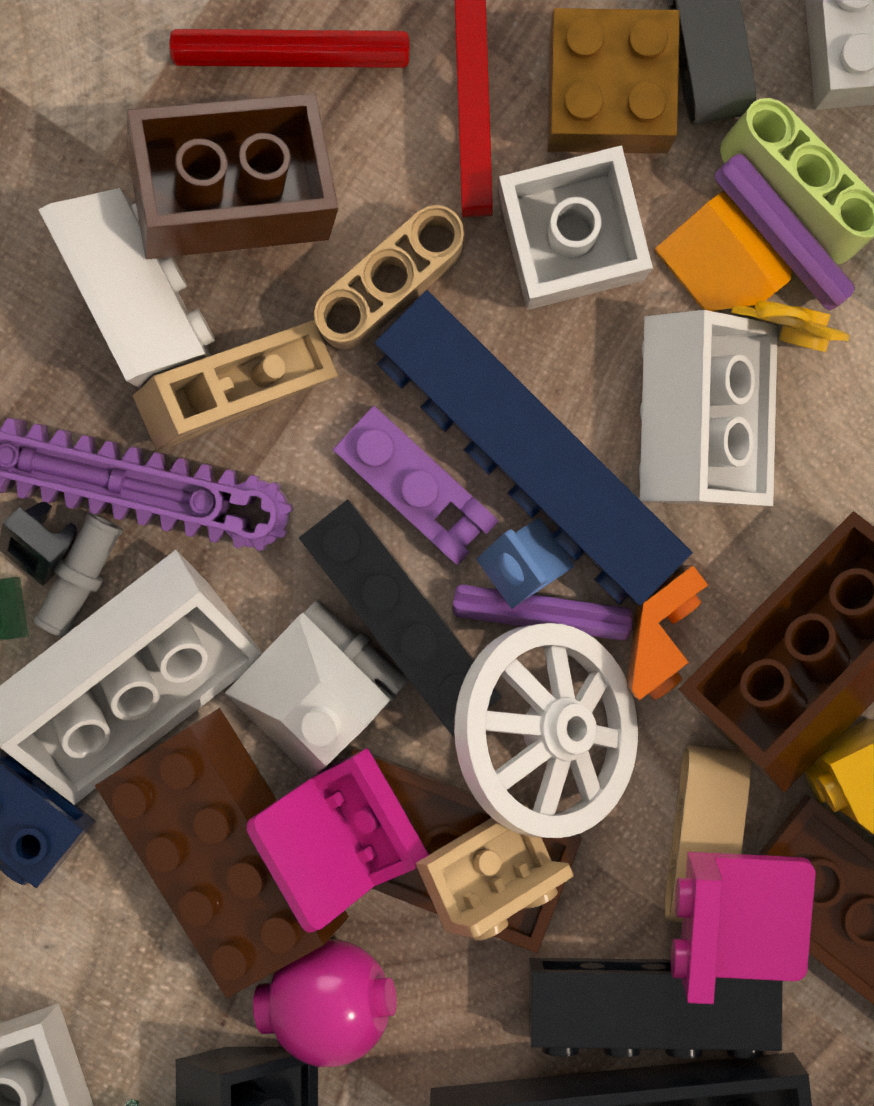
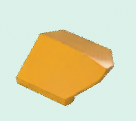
M724 190L708 201L654 249V252L702 310L718 312L720 310L732 309L736 306H756V302L766 301L786 285L792 275L791 268Z

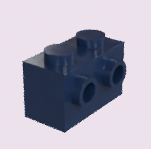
M0 748V870L16 883L21 885L30 883L33 887L38 888L52 877L96 821Z

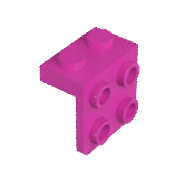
M368 748L318 772L250 818L246 827L249 837L300 926L309 933L325 927L374 886L417 869L415 863L429 855Z
M687 852L686 878H677L675 889L676 917L683 918L681 939L672 940L671 946L672 978H681L687 1003L714 1004L716 977L799 981L806 976L816 875L815 869L808 859L803 857Z

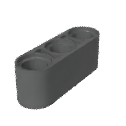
M667 0L668 10H680L678 66L690 123L697 125L741 117L749 106L756 101V88L740 0Z

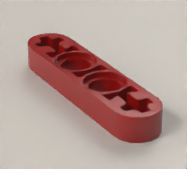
M454 0L462 217L493 216L486 0Z

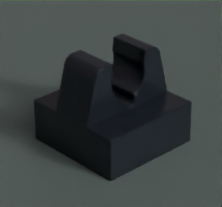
M40 502L25 511L19 507L2 523L0 532V551L42 586L56 574L53 569L59 560L65 558L77 532V527L71 522L58 533H50L41 524L49 518L52 506L47 502Z

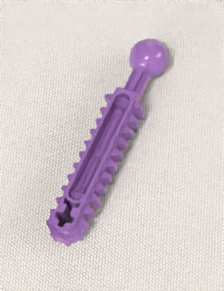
M7 418L0 428V493L10 492L16 484L18 497L26 499L31 498L38 486H40L42 502H55L59 495L64 492L66 507L73 509L79 508L87 497L90 513L102 514L107 505L112 503L114 519H126L131 510L136 509L139 525H149L155 515L158 514L160 515L161 528L164 531H172L179 520H183L186 536H196L204 525L208 527L210 542H220L225 533H227L233 539L234 547H255L257 551L266 549L267 544L275 542L279 537L284 538L288 534L286 528L290 521V512L294 511L293 504L288 503L286 496L280 490L281 485L277 482L260 481V476L250 475L246 482L238 484L237 473L231 469H226L219 481H215L213 465L202 464L195 475H191L189 459L178 458L169 470L167 468L166 456L160 452H154L149 461L144 464L142 448L130 447L123 458H120L118 442L106 441L97 453L93 436L82 435L73 447L71 431L58 429L50 441L46 425L34 424L28 432L26 420ZM257 497L262 499L261 509L270 512V520L257 524L254 530L250 528L251 519L248 516L237 513L227 514L230 503L237 505L254 504ZM225 514H227L225 520L221 519Z

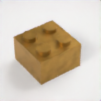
M554 8L549 46L547 152H597L622 145L624 153L668 154L677 137L680 10Z

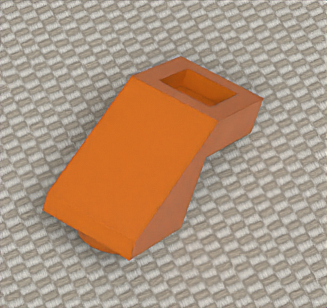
M684 565L671 575L641 606L636 605L627 672V688L639 701L647 694L653 700H657L676 687L683 679L678 671L689 662L659 622L667 617L672 624H675L702 603L696 594L707 587L708 584L693 565Z

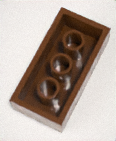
M854 511L678 689L705 720L784 793L874 702V526Z
M220 708L95 785L226 998L325 945L349 918L347 912L343 911L325 927L312 933L306 932L300 926L249 837L246 828L250 818L277 801Z

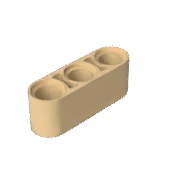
M441 205L423 208L325 291L317 301L314 310L315 324L325 341L333 347L342 350L355 349L364 344L452 268L460 259L464 248V230L459 216L450 208ZM436 225L443 226L451 231L454 237L453 243L442 252L428 251L419 242L420 236L425 229ZM386 265L399 266L408 276L402 289L393 293L382 292L373 284L375 274ZM344 304L352 305L361 314L359 324L354 330L349 333L340 334L328 328V317L334 308Z
M689 744L685 746L680 770L665 893L666 921L682 923L683 920L682 917H676L675 889L677 878H686L687 852L741 854L751 777V761L738 750Z

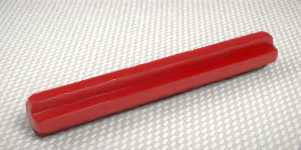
M174 29L170 34L169 52L173 63L177 66L404 68L408 66L410 60V38L405 31Z

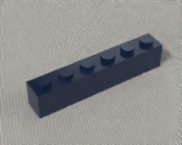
M428 290L374 342L377 350L383 355L376 365L400 389H403L410 382L427 399L420 406L421 410L445 433L454 426L470 442L463 451L488 476L497 468L514 485L507 492V495L532 519L541 512L557 528L550 537L568 556L576 562L584 554L601 571L593 580L617 604L620 605L628 598L633 604L641 606L693 553Z

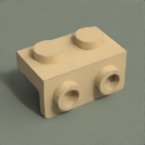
M493 818L415 863L445 932L471 937L474 940H484L502 932L508 926L507 918L523 908H534L549 902L558 893L556 887L574 876L569 863L551 861L542 838L513 832Z

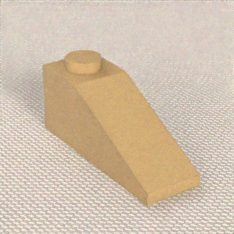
M313 320L154 375L132 396L154 447L158 452L214 431L336 378L338 374L317 325Z

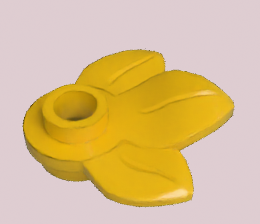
M758 301L756 302L755 309L746 306H736L731 311L734 314L747 315L782 325L778 340L813 350L827 352L830 340L849 342L850 335L847 332L828 326L831 314L800 306L793 307L776 302Z

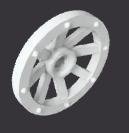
M545 623L518 627L502 634L488 644L477 656L464 678L456 705L454 729L460 768L471 793L480 806L495 821L513 832L540 838H563L580 834L595 826L611 812L629 783L638 745V722L632 693L627 688L628 682L619 664L595 638L577 628L564 624ZM535 647H544L552 695L516 659L519 655ZM567 655L579 662L589 673L576 697L574 695ZM500 676L531 705L526 715L487 711L492 691ZM601 697L605 706L608 727L596 725L592 714ZM486 731L524 735L527 747L497 770H494L488 752ZM592 745L607 748L605 760L598 778L588 751ZM548 761L532 811L515 800L507 789L542 763ZM569 767H571L581 800L571 808L555 814Z

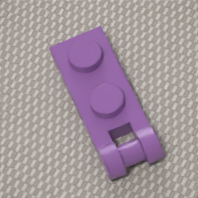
M375 406L361 418L333 449L336 454L457 566L470 553L466 547L481 531L487 535L499 522L494 515ZM452 503L464 515L449 531H446L435 519Z

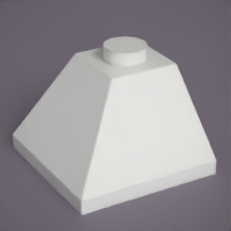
M304 613L300 614L225 692L309 778L326 767L368 726L390 701Z

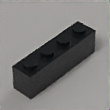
M347 499L302 534L299 539L453 736L455 735V712L459 692L464 678L475 659L352 501ZM494 686L488 708L502 698L501 692L496 686Z
M529 958V1035L531 1047H540L543 1053L558 1057L577 1055L579 1048H604L605 1054L623 1058L638 1056L641 1053V1049H665L667 1055L676 1058L700 1057L702 1050H726V1053L734 1058L758 1059L764 1056V1051H782L783 981L716 977L714 1004L687 1003L681 978H672L671 959Z

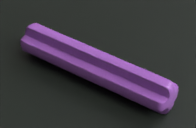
M739 153L733 156L717 170L714 175L715 181L825 309L832 310L837 308L855 291L853 282L745 155Z
M463 584L455 589L452 607L453 614L461 618L517 626L545 623L564 624L577 628L590 636L622 641L629 639L633 623V613L629 608L532 595L511 609L497 589Z

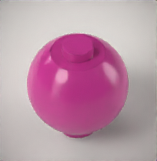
M329 939L325 945L276 971L272 983L259 984L255 989L253 997V1015L258 1031L261 1034H275L280 1045L290 1055L299 1061L316 1067H339L350 1064L366 1055L380 1040L386 1029L389 1016H394L397 1007L394 982L390 977H385L378 962L361 947L337 939Z

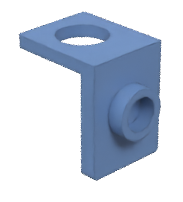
M541 518L535 519L515 533L512 529L506 531L476 559L511 609L574 567L568 555L550 537L552 533Z

